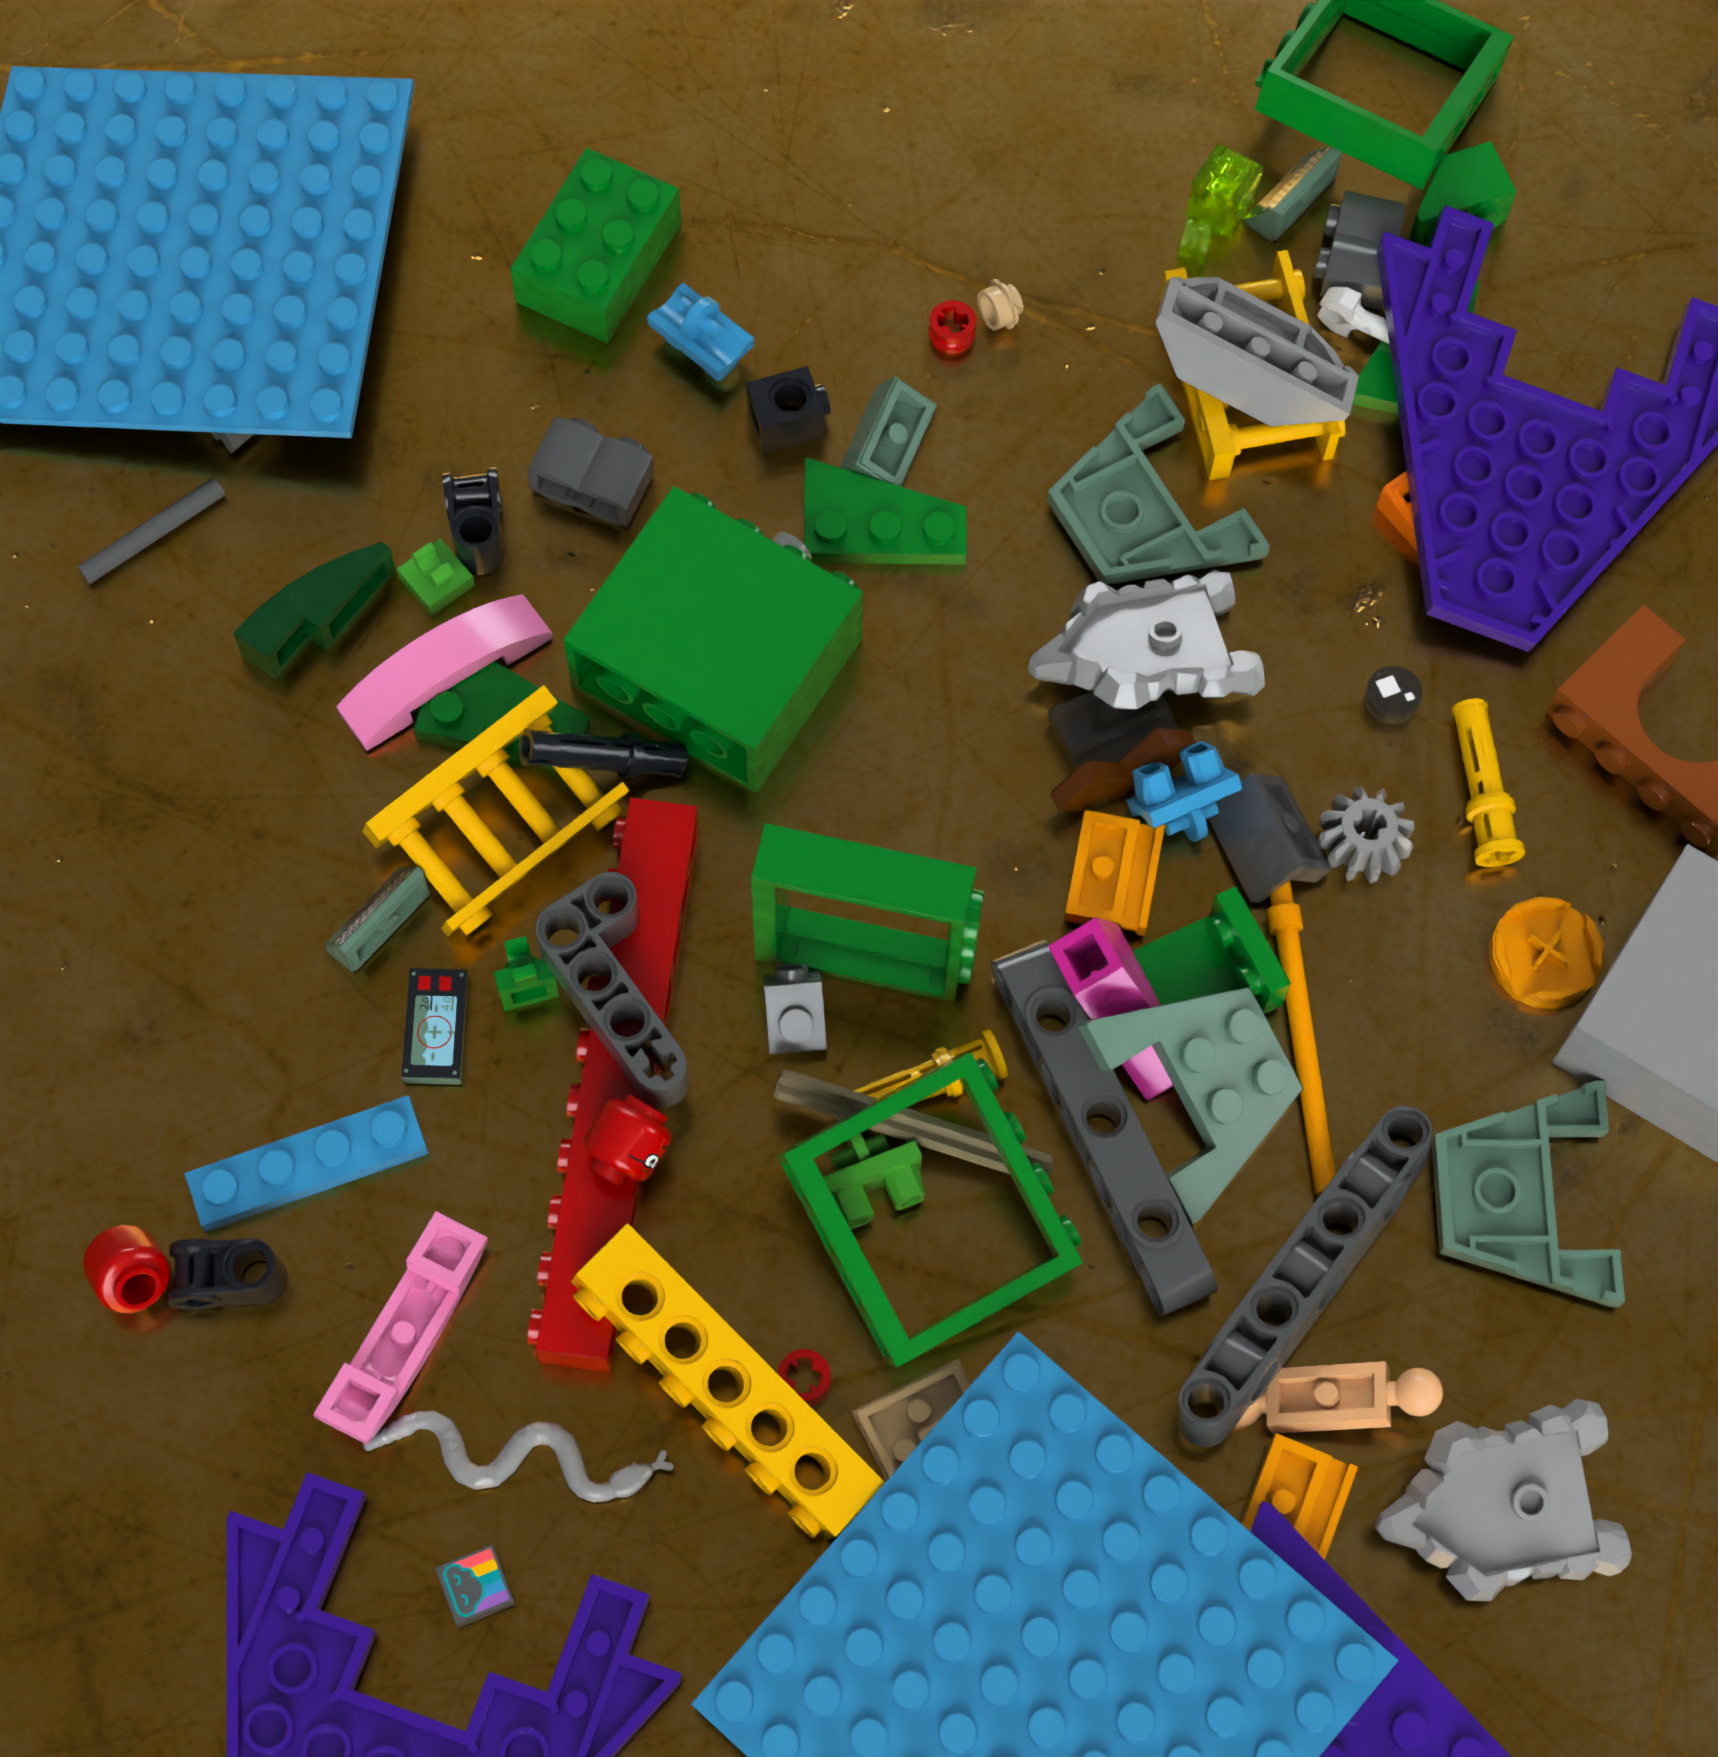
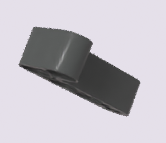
M604 872L557 900L539 914L535 931L539 951L544 963L639 1096L651 1106L668 1108L679 1103L685 1097L688 1090L687 1060L680 1046L609 949L628 937L636 929L639 922V908L636 889L632 881L625 875L617 872ZM608 899H619L626 903L625 908L616 914H605L598 910L599 905ZM560 930H571L578 934L577 938L566 946H558L549 941L550 937ZM593 974H602L610 979V983L599 991H589L581 986L582 982ZM626 1019H634L644 1025L642 1030L632 1037H622L613 1031L619 1022ZM651 1051L653 1060L659 1069L664 1073L671 1071L672 1077L664 1081L659 1075L652 1077L650 1062L647 1057Z

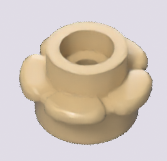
M993 279L989 282L988 288L979 291L977 294L980 314L990 329L996 331L1005 326L1007 329H1012L1014 325L1018 324L1019 314L1023 312V302L1018 290L1012 284L1006 285L1000 283L997 279Z

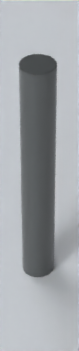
M214 477L78 565L79 572L90 585L224 497V490Z

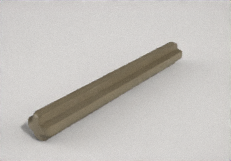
M787 1069L780 1071L773 1090V1096L777 1100L839 1120L877 1099ZM908 1108L869 1128L870 1130L904 1141L912 1142L916 1140L917 1145L1010 1174L991 1137L983 1132ZM1021 1145L1030 1164L1039 1163L1047 1176L1050 1177L1054 1160L1052 1155Z

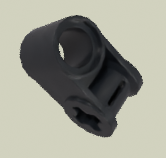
M497 467L488 468L485 474L454 477L451 472L442 473L445 504L456 557L472 575L492 573L500 567L505 553L501 523L503 508ZM475 538L487 539L484 542L478 544L468 543L469 541Z
M247 1238L215 1241L184 1239L170 1244L169 1254L175 1258L174 1291L168 1293V1305L173 1308L205 1310L219 1306L262 1305L270 1303L279 1297L285 1288L287 1274L284 1265L269 1245L259 1239ZM259 1260L267 1261V1269L262 1278L252 1283L242 1281L243 1272L249 1264Z

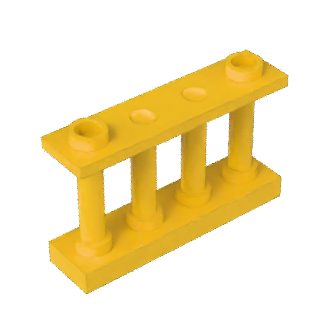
M1288 250L1277 251L1271 279L1234 285L1262 301L1277 300L1281 311L1309 325L1302 301L1305 298L1304 278L1300 269H1293ZM1185 267L1164 271L1159 297L1160 303L1166 283L1171 277H1181L1183 280L1188 279ZM1182 381L1209 481L1230 477L1234 458L1241 454V449L1316 436L1322 460H1329L1334 457L1339 437H1344L1345 420L1269 426L1264 423L1237 428L1235 423L1228 424L1224 410L1228 408L1227 403Z
M544 685L367 821L362 830L376 849L387 840L394 847L400 844L413 862L424 871L426 878L456 913L441 927L447 937L459 928L466 936L493 915L487 907L490 903L590 824L597 831H600L624 811L618 802L629 792V789L623 782L604 795L585 770L552 766L587 808L585 812L561 830L506 762L509 755L504 749L520 738L522 734L524 735L525 729L553 732L550 728L553 722L548 715L552 713L558 702ZM476 771L483 778L489 776L544 843L519 864L515 862L462 796L466 791L460 784ZM432 805L438 812L446 811L500 878L475 899L471 897L418 831L421 825L416 818Z

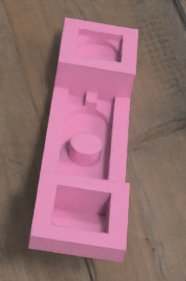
M523 594L490 602L437 626L396 652L358 683L336 706L337 710L364 749L368 751L413 724L410 712L433 699L437 694L448 690L500 657L507 666L551 640L553 634Z
M437 1211L434 1213L406 1260L407 1270L352 1362L350 1365L344 1362L314 1412L316 1419L366 1445L369 1444L397 1407L437 1343L488 1242L486 1236Z

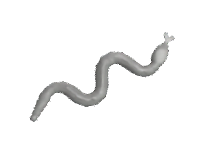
M416 1411L409 1415H403L397 1421L390 1423L388 1427L381 1429L368 1445L362 1443L365 1451H371L384 1444L392 1443L394 1440L410 1436L416 1430H430L436 1434L439 1440L444 1464L455 1481L475 1490L499 1486L516 1471L533 1447L540 1444L548 1445L557 1455L568 1487L579 1498L593 1503L609 1501L616 1497L626 1498L632 1496L642 1488L654 1471L658 1469L671 1471L674 1468L672 1463L665 1462L667 1452L661 1450L656 1462L652 1464H637L633 1462L632 1465L621 1467L615 1471L609 1478V1481L596 1483L587 1474L582 1453L575 1437L558 1423L541 1421L527 1424V1426L517 1430L494 1461L485 1466H477L470 1461L462 1435L453 1420L437 1411Z

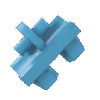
M684 282L676 288L673 295L664 305L653 310L647 316V322L651 328L663 336L673 347L682 351L702 367L716 381L723 380L738 365L739 360L754 347V337L719 311L720 306L714 299L708 296L701 297Z
M1199 741L1182 749L1180 757L1185 775L1172 780L1168 766L1162 762L1149 763L1133 770L1136 796L1126 800L1130 815L1133 817L1141 815L1152 828L1165 825L1164 830L1168 836L1183 830L1186 836L1193 842L1206 838L1208 835L1206 820L1219 814L1215 801L1242 790L1239 775L1225 768L1215 746L1205 741Z

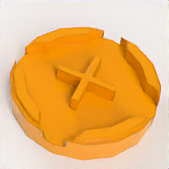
M1535 897L1516 903L1498 921L1489 941V964L1497 983L1513 999L1533 1008L1558 1009L1578 1002L1593 988L1604 965V942L1595 922L1585 913L1582 915L1577 910L1571 908V903L1559 898Z

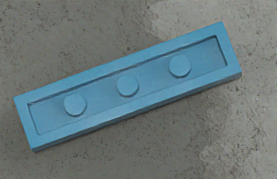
M409 1095L191 1170L185 1173V1177L200 1225L204 1232H208L428 1155L429 1153Z

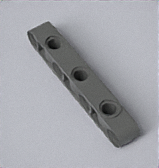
M1042 939L992 960L991 969L993 977L1150 1300L1158 1313L1163 1316L1217 1292L1216 1280L1211 1266L1183 1212L1182 1206L1114 1070H1100L1077 1025L1087 1021L1088 1018L1048 947L1050 944L1047 940ZM1047 1014L1057 1015L1063 1019L1066 1027L1057 1032L1047 1031L1039 1025L1037 1019ZM1092 1115H1106L1114 1121L1117 1129L1111 1133H1097L1090 1128L1087 1119ZM1148 1216L1156 1217L1163 1221L1168 1233L1159 1238L1148 1237L1139 1229L1137 1221Z
M1398 1106L1390 1109L1382 1116L1362 1145L1358 1146L1348 1157L1214 1337L1200 1363L1185 1381L1179 1393L1178 1426L1182 1435L1190 1443L1199 1447H1212L1220 1444L1228 1437L1247 1409L1267 1389L1394 1215L1410 1186L1424 1169L1428 1160L1432 1138V1124L1428 1116L1420 1109L1412 1106ZM1407 1137L1412 1139L1416 1145L1400 1147L1395 1145L1391 1139ZM1333 1223H1342L1349 1226L1353 1232L1347 1235H1335L1328 1231L1326 1227ZM1266 1312H1278L1283 1314L1288 1321L1279 1326H1270L1265 1324L1259 1317ZM1199 1403H1211L1221 1413L1210 1419H1202L1194 1415L1190 1409Z

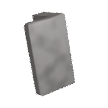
M1251 773L1241 781L1242 790L1216 801L1219 814L1209 818V821L1251 902H1262L1289 880L1317 882L1332 870L1284 777Z

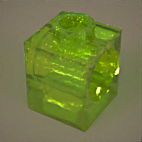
M1217 143L1192 181L1186 216L1231 239L1256 202L1264 166Z

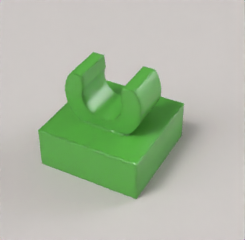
M441 538L434 543L429 542L411 555L412 558L397 568L399 579L431 617L475 586L473 575Z

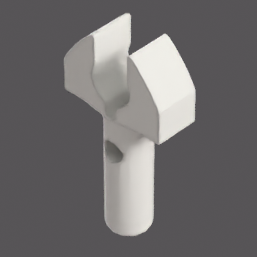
M1348 287L1328 288L1319 303L1322 307L1317 316L1332 332L1347 338L1351 330L1358 329L1389 344L1386 319L1365 310L1361 306V293Z

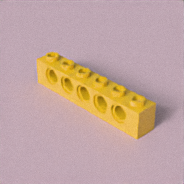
M628 1223L571 1280V1283L578 1289L573 1295L576 1302L593 1319L599 1321L605 1316L621 1332L616 1341L632 1359L641 1365L648 1359L664 1375L659 1381L662 1389L683 1408L691 1403L707 1419L702 1428L709 1437L725 1451L734 1446L750 1462L745 1468L749 1477L769 1495L777 1490L793 1506L788 1512L790 1518L811 1538H815L819 1533L826 1540L836 1537L885 1484L866 1462ZM629 1285L645 1287L653 1299L651 1312L645 1315L630 1313L622 1303L623 1289ZM680 1327L692 1334L695 1340V1351L692 1357L680 1359L668 1352L665 1346V1335L669 1329ZM713 1371H727L736 1379L738 1392L732 1402H721L711 1395L708 1389V1379ZM766 1413L778 1421L780 1437L774 1446L762 1445L753 1437L751 1424L756 1414ZM801 1456H809L816 1459L822 1467L823 1479L820 1486L815 1490L802 1487L796 1480L795 1465Z

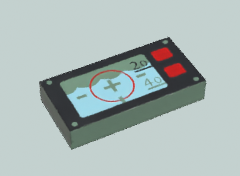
M410 968L402 1065V1080L404 1083L462 1085L469 983L467 969Z

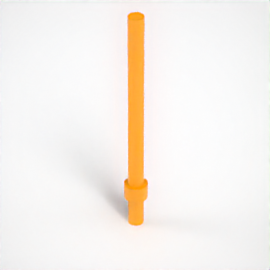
M1289 880L1270 895L1271 907L1266 912L1269 932L1271 935L1276 936L1280 965L1291 982L1285 999L1297 1078L1303 1087L1300 1097L1315 1195L1320 1196L1336 1175L1298 933L1303 930L1300 905L1295 904L1293 901L1291 881Z

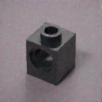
M808 366L746 382L747 410L763 454L824 437V416L831 414L830 402L823 383L814 384ZM794 405L801 409L795 412H785L780 408Z

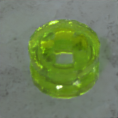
M1189 214L1179 249V261L1184 262L1186 258L1191 257L1196 260L1197 265L1203 267L1215 220L1208 219L1207 222L1200 223L1196 219V215Z

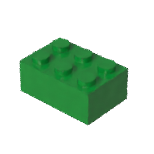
M586 147L510 268L515 302L608 344L682 223L679 188Z

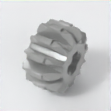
M1361 785L1354 789L1351 799L1340 793L1333 799L1331 804L1332 810L1322 813L1319 825L1324 832L1319 835L1318 845L1323 850L1331 851L1327 859L1331 868L1341 864L1347 866L1345 872L1347 881L1353 880L1358 871L1364 872L1370 884L1377 882L1381 870L1392 876L1398 872L1401 866L1400 859L1409 858L1413 849L1412 842L1407 838L1412 836L1415 829L1414 821L1401 818L1405 810L1404 801L1390 806L1384 803L1386 800L1384 788L1377 791L1374 799L1368 798ZM1357 830H1365V831H1368V834H1367L1366 837L1369 838V837H1371V836L1373 835V836L1375 837V840H1367V839H1365V838H1364L1365 832L1363 831V832L1359 835V834L1357 833Z

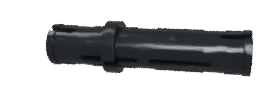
M525 729L524 735L522 734L520 737L518 751L520 762L524 766L605 770L617 772L623 778H636L639 774H656L678 778L682 776L681 772H685L688 760L687 748L683 742L650 741L641 739L638 734L623 733L620 737H601L598 735L553 733Z

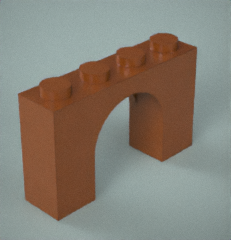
M1643 604L1557 689L1546 712L1553 717L1555 725L1562 733L1568 737L1577 738L1593 751L1597 761L1604 769L1612 774L1621 775L1635 787L1645 804L1654 810L1663 811L1680 826L1683 835L1692 844L1700 848H1706L1716 857L1718 855V759L1698 763L1674 758L1659 749L1648 738L1639 720L1638 697L1674 662L1686 641L1684 637Z

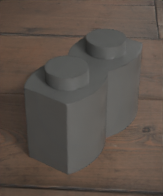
M1345 190L1341 206L1330 205L1323 235L1333 237L1331 249L1326 247L1320 248L1313 278L1323 280L1320 296L1324 297L1330 287H1348L1362 294V306L1382 309L1384 301L1376 248L1384 231L1398 237L1400 236L1407 203Z
M554 417L527 470L529 488L555 502L579 507L594 517L615 525L628 527L654 475L653 456L648 453L647 448L635 439L629 437H621L619 439L604 437L599 434L598 429L593 424L584 419L571 418L568 420Z

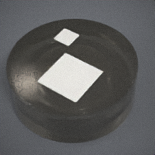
M1387 666L1379 669L1371 676L1364 694L1365 705L1370 714L1381 722L1388 724L1403 723L1416 713L1422 699V686L1418 678L1411 671L1399 666Z

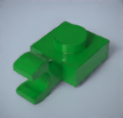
M526 935L503 941L509 962L504 966V969L494 971V976L504 1011L559 997L556 978L543 959L531 956Z

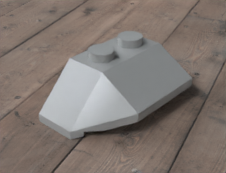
M1171 277L1168 280L1155 322L1177 378L1269 426L1343 421L1350 415L1359 375L1350 366L1343 365L1335 350L1312 326L1219 277H1194L1184 280L1181 277Z

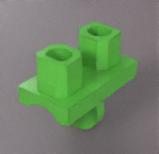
M860 1133L846 1141L847 1148L829 1154L832 1166L836 1172L823 1178L851 1230L874 1220L875 1214L866 1193L885 1186L895 1210H903L924 1200L925 1191L920 1173L922 1154L916 1140L889 1150L888 1142L883 1133L867 1140H863Z

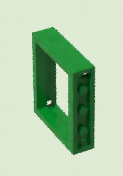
M1317 0V3L1309 1L1301 13L1296 31L1288 29L1283 36L1276 52V59L1268 57L1265 60L1263 70L1255 80V86L1260 88L1261 91L1254 110L1423 190L1439 166L1443 156L1447 154L1499 76L1514 36L1438 0ZM1343 13L1466 70L1423 136L1297 77Z
M765 823L751 876L755 960L776 965L806 964L809 971H819L823 975L955 1002L959 983L970 984L976 958L975 951L985 893L984 890L974 888L977 867ZM789 890L949 924L948 939L944 940L792 908L789 906Z
M971 1052L962 1053L776 1154L886 1364L896 1368L1083 1263L1076 1248L1082 1245L1076 1228L1066 1215L1061 1217L1057 1215L1048 1196L1054 1194L1049 1177L1039 1163L1030 1164L1020 1145L1026 1141V1136L1019 1121L1010 1110L1003 1113L993 1094L998 1089V1083L992 1070L984 1059L975 1060ZM960 1079L1053 1255L907 1336L819 1171L814 1158Z

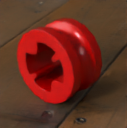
M947 300L933 308L929 317V339L938 350L946 353H959L970 347L975 338L977 324L976 314L973 309L966 303L958 300ZM954 320L956 326L961 327L960 332L951 333L950 328L944 326L945 321Z
M798 1349L789 1353L781 1361L777 1374L810 1407L819 1404L827 1396L831 1381L830 1368L827 1361L819 1353L809 1349ZM799 1365L812 1366V1375L821 1379L817 1388L813 1384L809 1385L808 1393L797 1392L795 1381L787 1379L791 1370L798 1374Z

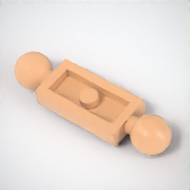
M1386 1361L1281 1368L1264 1393L1247 1409L1235 1427L1250 1426L1259 1419L1261 1414H1267V1427L1272 1434L1391 1427V1406H1399L1404 1412L1412 1416L1421 1417L1429 1415L1441 1404L1443 1387L1439 1378L1425 1368L1408 1369L1398 1377L1397 1381H1390V1369Z

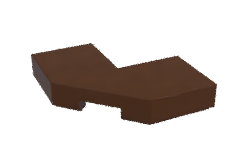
M1155 728L1118 762L1084 761L1052 790L1050 797L1059 811H1094L1135 791L1133 770L1149 763L1162 762L1171 771L1182 761L1180 757L1182 749L1195 744L1196 741L1189 730Z

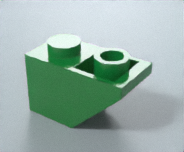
M1491 141L1443 156L1416 214L1409 241L1423 246L1430 244L1438 216L1444 205L1494 223L1493 228L1507 220L1517 191Z

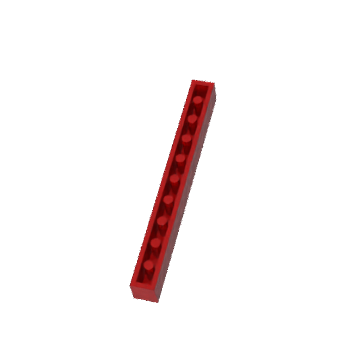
M630 798L627 817L617 816L614 828L613 849L621 850L618 869L608 868L607 872L620 873L632 881L637 893L639 922L636 929L628 937L609 949L667 1028L699 830L697 806ZM619 899L604 901L612 903L610 914H616L626 906V903ZM593 974L589 976L587 990H602L610 983V979L602 974ZM626 1019L619 1022L613 1031L622 1037H632L637 1035L644 1025L637 1020ZM581 1028L577 1043L576 1062L584 1063L581 1084L571 1083L569 1090L567 1117L575 1118L572 1139L562 1138L560 1143L557 1172L565 1174L562 1195L553 1194L550 1201L547 1227L550 1230H556L552 1252L543 1251L538 1270V1286L546 1287L543 1309L533 1308L528 1329V1344L536 1345V1353L540 1364L611 1373L618 1329L605 1316L596 1321L576 1302L573 1295L578 1289L571 1283V1280L627 1223L634 1229L642 1181H635L625 1177L621 1186H618L593 1171L590 1166L595 1157L587 1152L583 1141L608 1100L613 1098L625 1100L628 1093L641 1100L643 1099L636 1092L591 1028ZM651 1051L647 1057L653 1077L659 1075L660 1069L654 1062Z

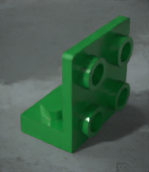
M1236 886L1215 895L1208 916L1132 951L1161 1005L1250 987L1263 1014H1266L1283 1005L1291 985L1290 980Z

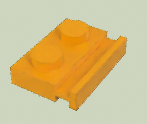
M1085 810L1064 921L1085 924L1098 917L1117 923L1120 929L1136 931V935L1145 936L1165 825L1152 828L1149 825L1140 824V820Z
M1275 1433L1270 1440L1240 1523L1249 1530L1260 1502L1270 1503L1325 1560L1358 1466L1350 1463L1346 1464L1332 1458L1333 1456Z

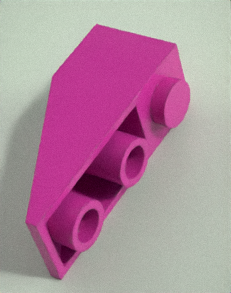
M1095 917L1048 946L1075 998L1091 1020L1161 1006L1117 923ZM1152 1045L1122 1064L1148 1101L1173 1087Z

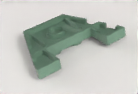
M1161 383L1153 386L1145 394L1144 400L1131 413L1127 412L1115 424L1114 430L1097 447L1093 446L1048 491L1047 502L1098 581L1107 585L1258 560L1266 557L1269 552V543L1245 508L1199 531H1195L1142 452V450L1183 431L1184 417Z
M1250 987L1087 1020L1077 1025L1101 1071H1111L1151 1045L1153 1046L1206 1146L1204 1150L1166 1173L1189 1224L1198 1222L1303 1089Z
M1596 1080L1584 1084L1580 1089L1559 1096L1554 1094L1539 1099L1532 1105L1508 1113L1503 1111L1434 1135L1431 1140L1439 1254L1609 1307L1622 1306L1625 1302L1620 1249L1560 1250L1558 1247L1549 1137H1604L1608 1133L1609 1124L1604 1080Z

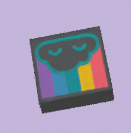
M492 1544L435 1567L458 1628L515 1605Z

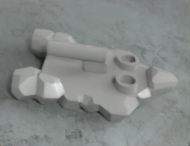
M1215 569L1200 579L1191 575H1186L1171 583L1165 579L1147 581L1143 588L1136 585H1126L1119 590H1115L1100 581L1087 585L1075 597L1069 613L1071 620L1058 631L1057 636L1031 656L1028 666L1029 673L1036 679L1067 685L1074 684L1086 690H1093L1095 696L1114 709H1138L1150 701H1157L1161 694L1168 690L1174 691L1176 695L1196 693L1198 691L1205 698H1223L1230 692L1255 696L1265 686L1263 663L1257 653L1245 650L1227 652L1215 616L1222 615L1234 607L1235 591L1230 573L1219 572Z
M1582 1399L1573 1400L1563 1409L1553 1405L1543 1407L1529 1414V1423L1520 1420L1505 1424L1503 1431H1496L1484 1426L1474 1428L1459 1421L1435 1431L1424 1459L1431 1468L1421 1469L1406 1487V1494L1382 1511L1375 1525V1529L1384 1540L1416 1549L1425 1561L1439 1568L1449 1567L1446 1578L1468 1601H1492L1505 1586H1513L1530 1576L1533 1579H1542L1558 1574L1560 1579L1584 1580L1593 1571L1606 1576H1612L1621 1573L1629 1565L1632 1557L1628 1536L1620 1523L1604 1519L1593 1520L1581 1456L1590 1455L1607 1442L1608 1425L1606 1416L1599 1403Z

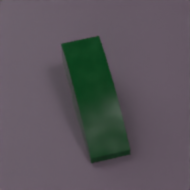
M379 542L349 552L316 567L285 586L258 607L233 632L242 657L276 680L310 640L326 651H329L396 574L390 547L383 542Z

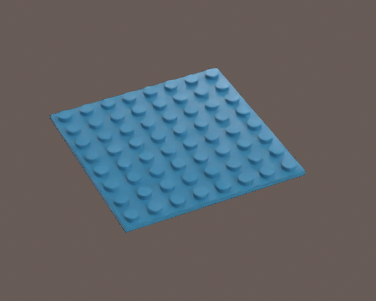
M12 66L0 112V423L352 438L415 84L413 79Z
M1018 1331L691 1705L747 1757H1320L1399 1660Z

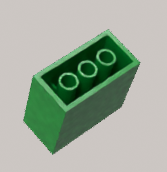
M673 486L563 639L571 687L665 741L683 742L687 748V754L751 791L758 793L861 642L863 591L847 575L838 571L829 573L813 564L810 558L799 548L792 545H784L783 547L765 537L761 529L752 522L742 518L735 520L720 512L715 504L704 495L696 492L688 494Z

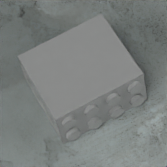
M1687 844L1660 884L1561 1046L1552 1064L1586 1084L1596 1080H1604L1607 1097L1718 1163V861Z

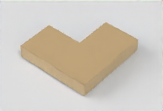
M959 1359L851 1412V1416L885 1482L971 1386V1382Z

